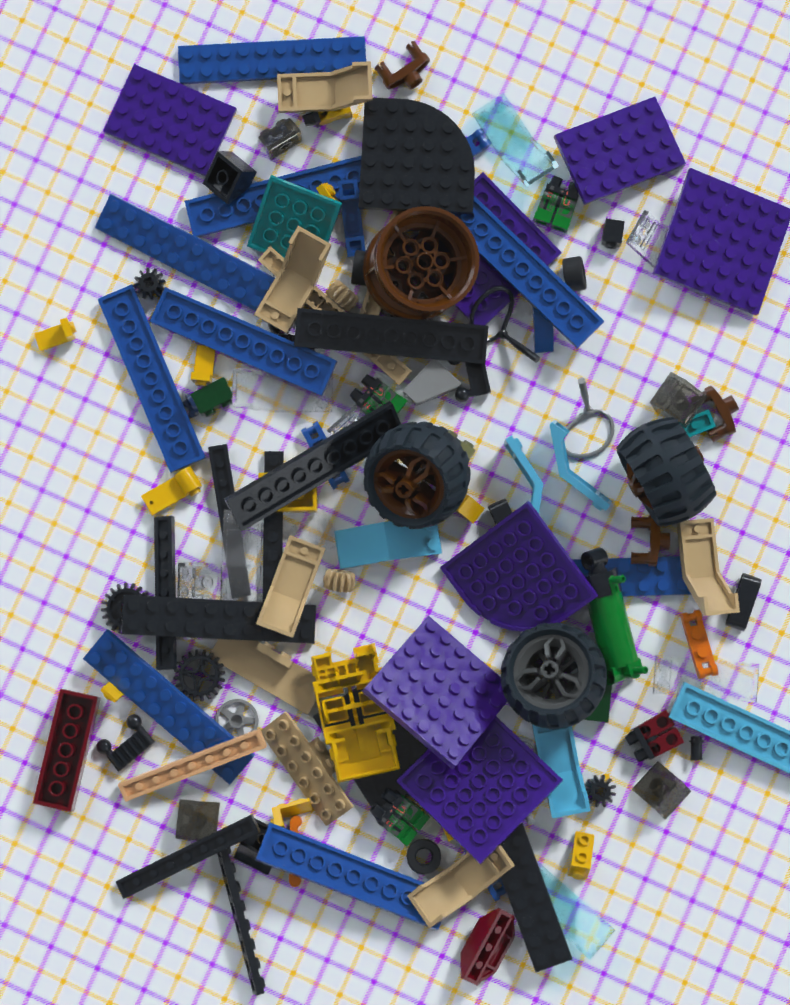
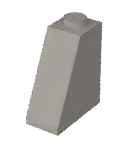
M431 360L402 390V393L407 403L410 405L413 403L418 406L457 390L462 386V383L439 361Z

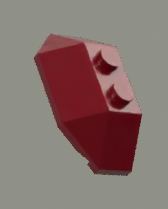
M497 908L478 919L460 953L461 978L478 986L481 981L486 980L497 972L515 938L514 915L501 908Z

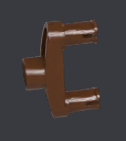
M411 41L412 45L408 43L405 47L414 60L394 74L391 73L385 62H380L381 67L379 65L375 66V71L383 79V84L387 89H394L403 84H406L409 89H414L423 81L419 73L429 64L430 58L425 52H422L416 41Z
M710 385L704 388L705 391L689 399L691 403L699 400L693 404L695 409L708 401L713 402L723 422L722 425L708 431L709 436L717 433V435L711 437L714 443L716 440L736 432L731 414L738 411L739 407L732 395L722 399L719 393Z
M650 515L648 517L631 516V529L640 528L650 531V551L648 553L631 552V564H648V566L656 567L659 551L670 550V533L660 532V526L655 523Z

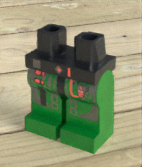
M553 176L550 183L546 185L533 217V222L549 227L553 213L557 209L551 228L567 234L579 194L574 182H570L568 189L565 190L560 188L563 179Z
M368 374L361 381L368 388L363 394L355 388L349 395L355 402V406L365 415L389 401L394 405L397 414L407 404V400L393 391L379 378L375 379Z
M386 788L381 795V798L386 801L384 806L381 807L379 804L374 803L369 810L379 825L383 826L404 845L408 846L418 834L416 829L420 831L431 817L423 808L397 790L394 792Z

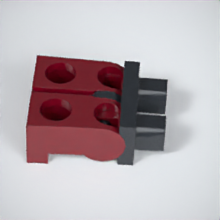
M667 709L632 728L633 731L625 736L629 746L639 741L642 748L633 752L638 762L646 759L651 760L685 743L676 727L658 735L675 725L673 720L668 718L669 713Z

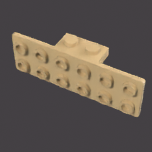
M218 639L211 651L214 653L211 658L212 660L219 657V664L223 663L224 667L303 713H310L316 702L314 686L312 685V682L316 680L312 672L291 661L292 656L283 651L279 654L274 651L275 646L266 641L262 644L259 641Z
M284 712L261 730L270 748L304 796L310 799L313 809L326 826L354 807L332 776L335 773L333 760L331 761L330 753L319 737L308 742L288 712Z

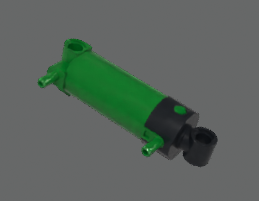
M598 547L582 553V566L588 570V573L583 575L599 595L587 604L597 646L606 664V683L613 685L626 679L639 678L641 674L648 673V667L642 666L641 659L638 658L622 595L621 583H624L626 578L624 575H618L616 567H605L608 563V555L603 548Z

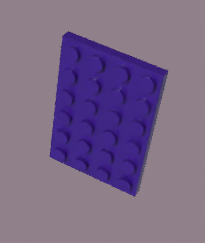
M134 64L103 132L206 177L237 112V108Z
M656 96L555 134L553 137L584 205L683 167L686 164Z

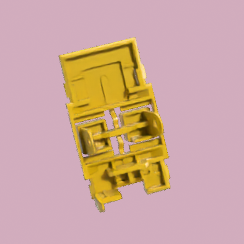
M375 643L352 648L354 658L332 663L331 652L311 657V670L316 680L312 682V685L314 686L325 745H330L329 753L331 761L333 760L338 783L400 769L395 747L397 743L395 735L392 733V730H396L394 719L388 714L365 718L363 719L364 724L360 725L356 708L361 707L363 716L385 711L363 692L358 693L360 702L355 703L351 688L356 686L357 690L364 689L382 669V667L378 668L377 665L379 661ZM343 688H348L351 704L346 705L344 696L319 702L320 698L344 693ZM352 709L356 726L351 727V723L347 722L325 727L324 722L325 724L348 720L347 710Z

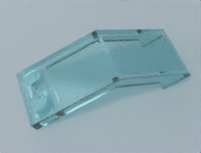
M504 93L472 113V116L491 142L502 162L526 187L559 167L549 150L546 151L532 137Z
M537 861L565 938L591 960L615 932V929Z

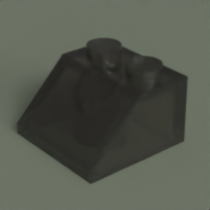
M284 118L278 121L272 129L267 128L263 130L260 136H258V141L271 161L301 143L302 135L300 129L291 118Z
M670 372L649 403L656 412L665 417H674L681 426L686 428L707 396L686 379Z
M658 761L632 788L646 804L665 820L691 792L677 776Z
M179 799L175 838L198 841L216 832L220 802Z

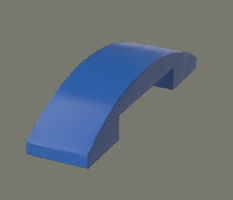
M357 179L338 181L347 257H353L356 250L366 251L361 210L358 208L359 193Z
M532 306L534 353L554 352L553 325Z

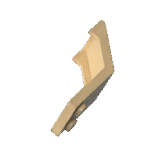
M371 61L352 62L351 66L332 72L277 74L278 112L337 111L373 100Z
M300 226L296 228L289 240L290 245L280 271L254 313L256 317L286 334L289 333L297 319V308L304 307L316 287L332 246Z
M714 518L686 520L676 524L682 579L703 616L740 612L738 593H732L719 570Z
M289 535L257 620V625L293 638L326 548Z
M501 845L481 865L467 852L450 867L426 883L421 884L407 897L427 926L432 928L477 897L515 865Z

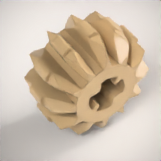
M335 280L326 291L327 296L345 311H350L359 301L358 296L339 280Z
M328 569L323 578V587L334 592H352L356 583V575L351 571Z

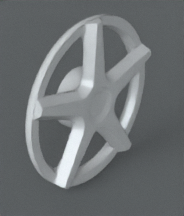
M229 700L222 704L216 713L215 721L219 723L221 712L229 719V722L223 728L227 731L235 728L238 736L244 734L243 725L255 724L253 730L258 728V713L254 706L246 700ZM233 702H240L235 713L224 707ZM245 704L251 708L255 718L243 716Z

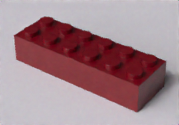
M60 688L33 804L68 812L75 810L101 697Z

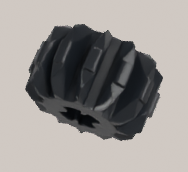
M146 268L145 274L140 270L139 274L141 277L135 276L134 279L137 283L133 284L134 288H139L136 291L137 295L142 294L143 299H146L149 295L150 300H153V295L156 294L159 298L161 295L158 291L163 292L164 287L161 285L166 284V281L162 279L163 274H157V269L155 268L152 272H150L149 268ZM149 280H152L154 285L152 287L150 285L148 288L146 282L150 283Z
M593 775L595 782L593 783L590 779H587L591 786H585V789L589 790V793H587L588 797L591 796L589 804L596 800L595 807H599L600 801L602 806L606 807L605 800L612 803L613 800L609 796H616L615 792H610L611 789L616 788V785L609 786L612 781L611 778L604 782L605 775H601L600 781L597 775ZM597 786L605 789V792H602V796L595 794V789L598 790Z

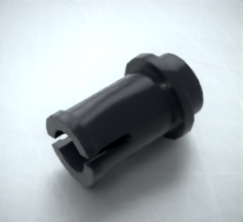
M690 736V760H703L702 743H704V740H702V736Z

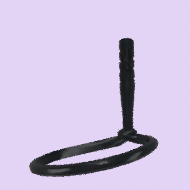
M495 286L487 290L474 303L469 316V324H474L475 312L487 296L496 291L506 292L510 300L507 314L501 330L495 336L488 338L487 343L493 342L498 338L506 339L533 362H539L540 356L510 337L506 331L515 303L513 293L504 286Z

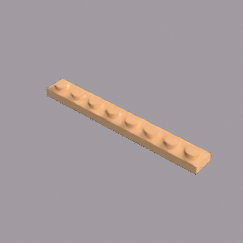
M259 728L119 782L118 787L124 801L127 802L267 747V744Z

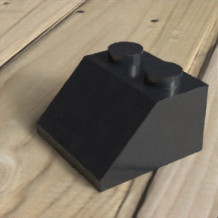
M217 151L202 184L226 204H230L249 189L257 171L234 152Z
M255 818L261 832L241 841L233 858L269 875L272 867L255 860L268 824Z

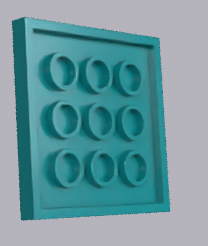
M271 175L247 247L264 253L271 246L285 258L290 245L289 240L298 226L329 243L342 203Z

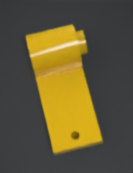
M191 466L179 471L170 480L141 495V498L153 516L189 495L191 497L201 492L200 488L202 485Z

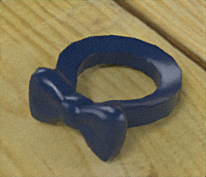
M185 395L186 400L183 401V405L189 410V418H194L199 415V411L191 395Z

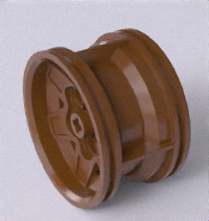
M429 206L411 208L394 217L369 243L363 261L365 284L373 300L388 314L406 319L428 320L454 306L469 293L478 275L479 251L475 238L469 228L454 214ZM420 231L415 240L405 233ZM439 240L446 246L449 252L438 250ZM424 243L430 244L431 251L425 250ZM405 245L411 246L413 252L408 253L405 250ZM390 249L394 256L392 258L387 259V254ZM436 258L442 260V267L436 264ZM399 262L406 266L405 271L399 269ZM452 274L451 281L447 287L443 276ZM429 276L436 278V284H432L429 281ZM410 278H415L418 286H413L410 283ZM393 282H397L398 287H396ZM423 293L428 299H418V297Z

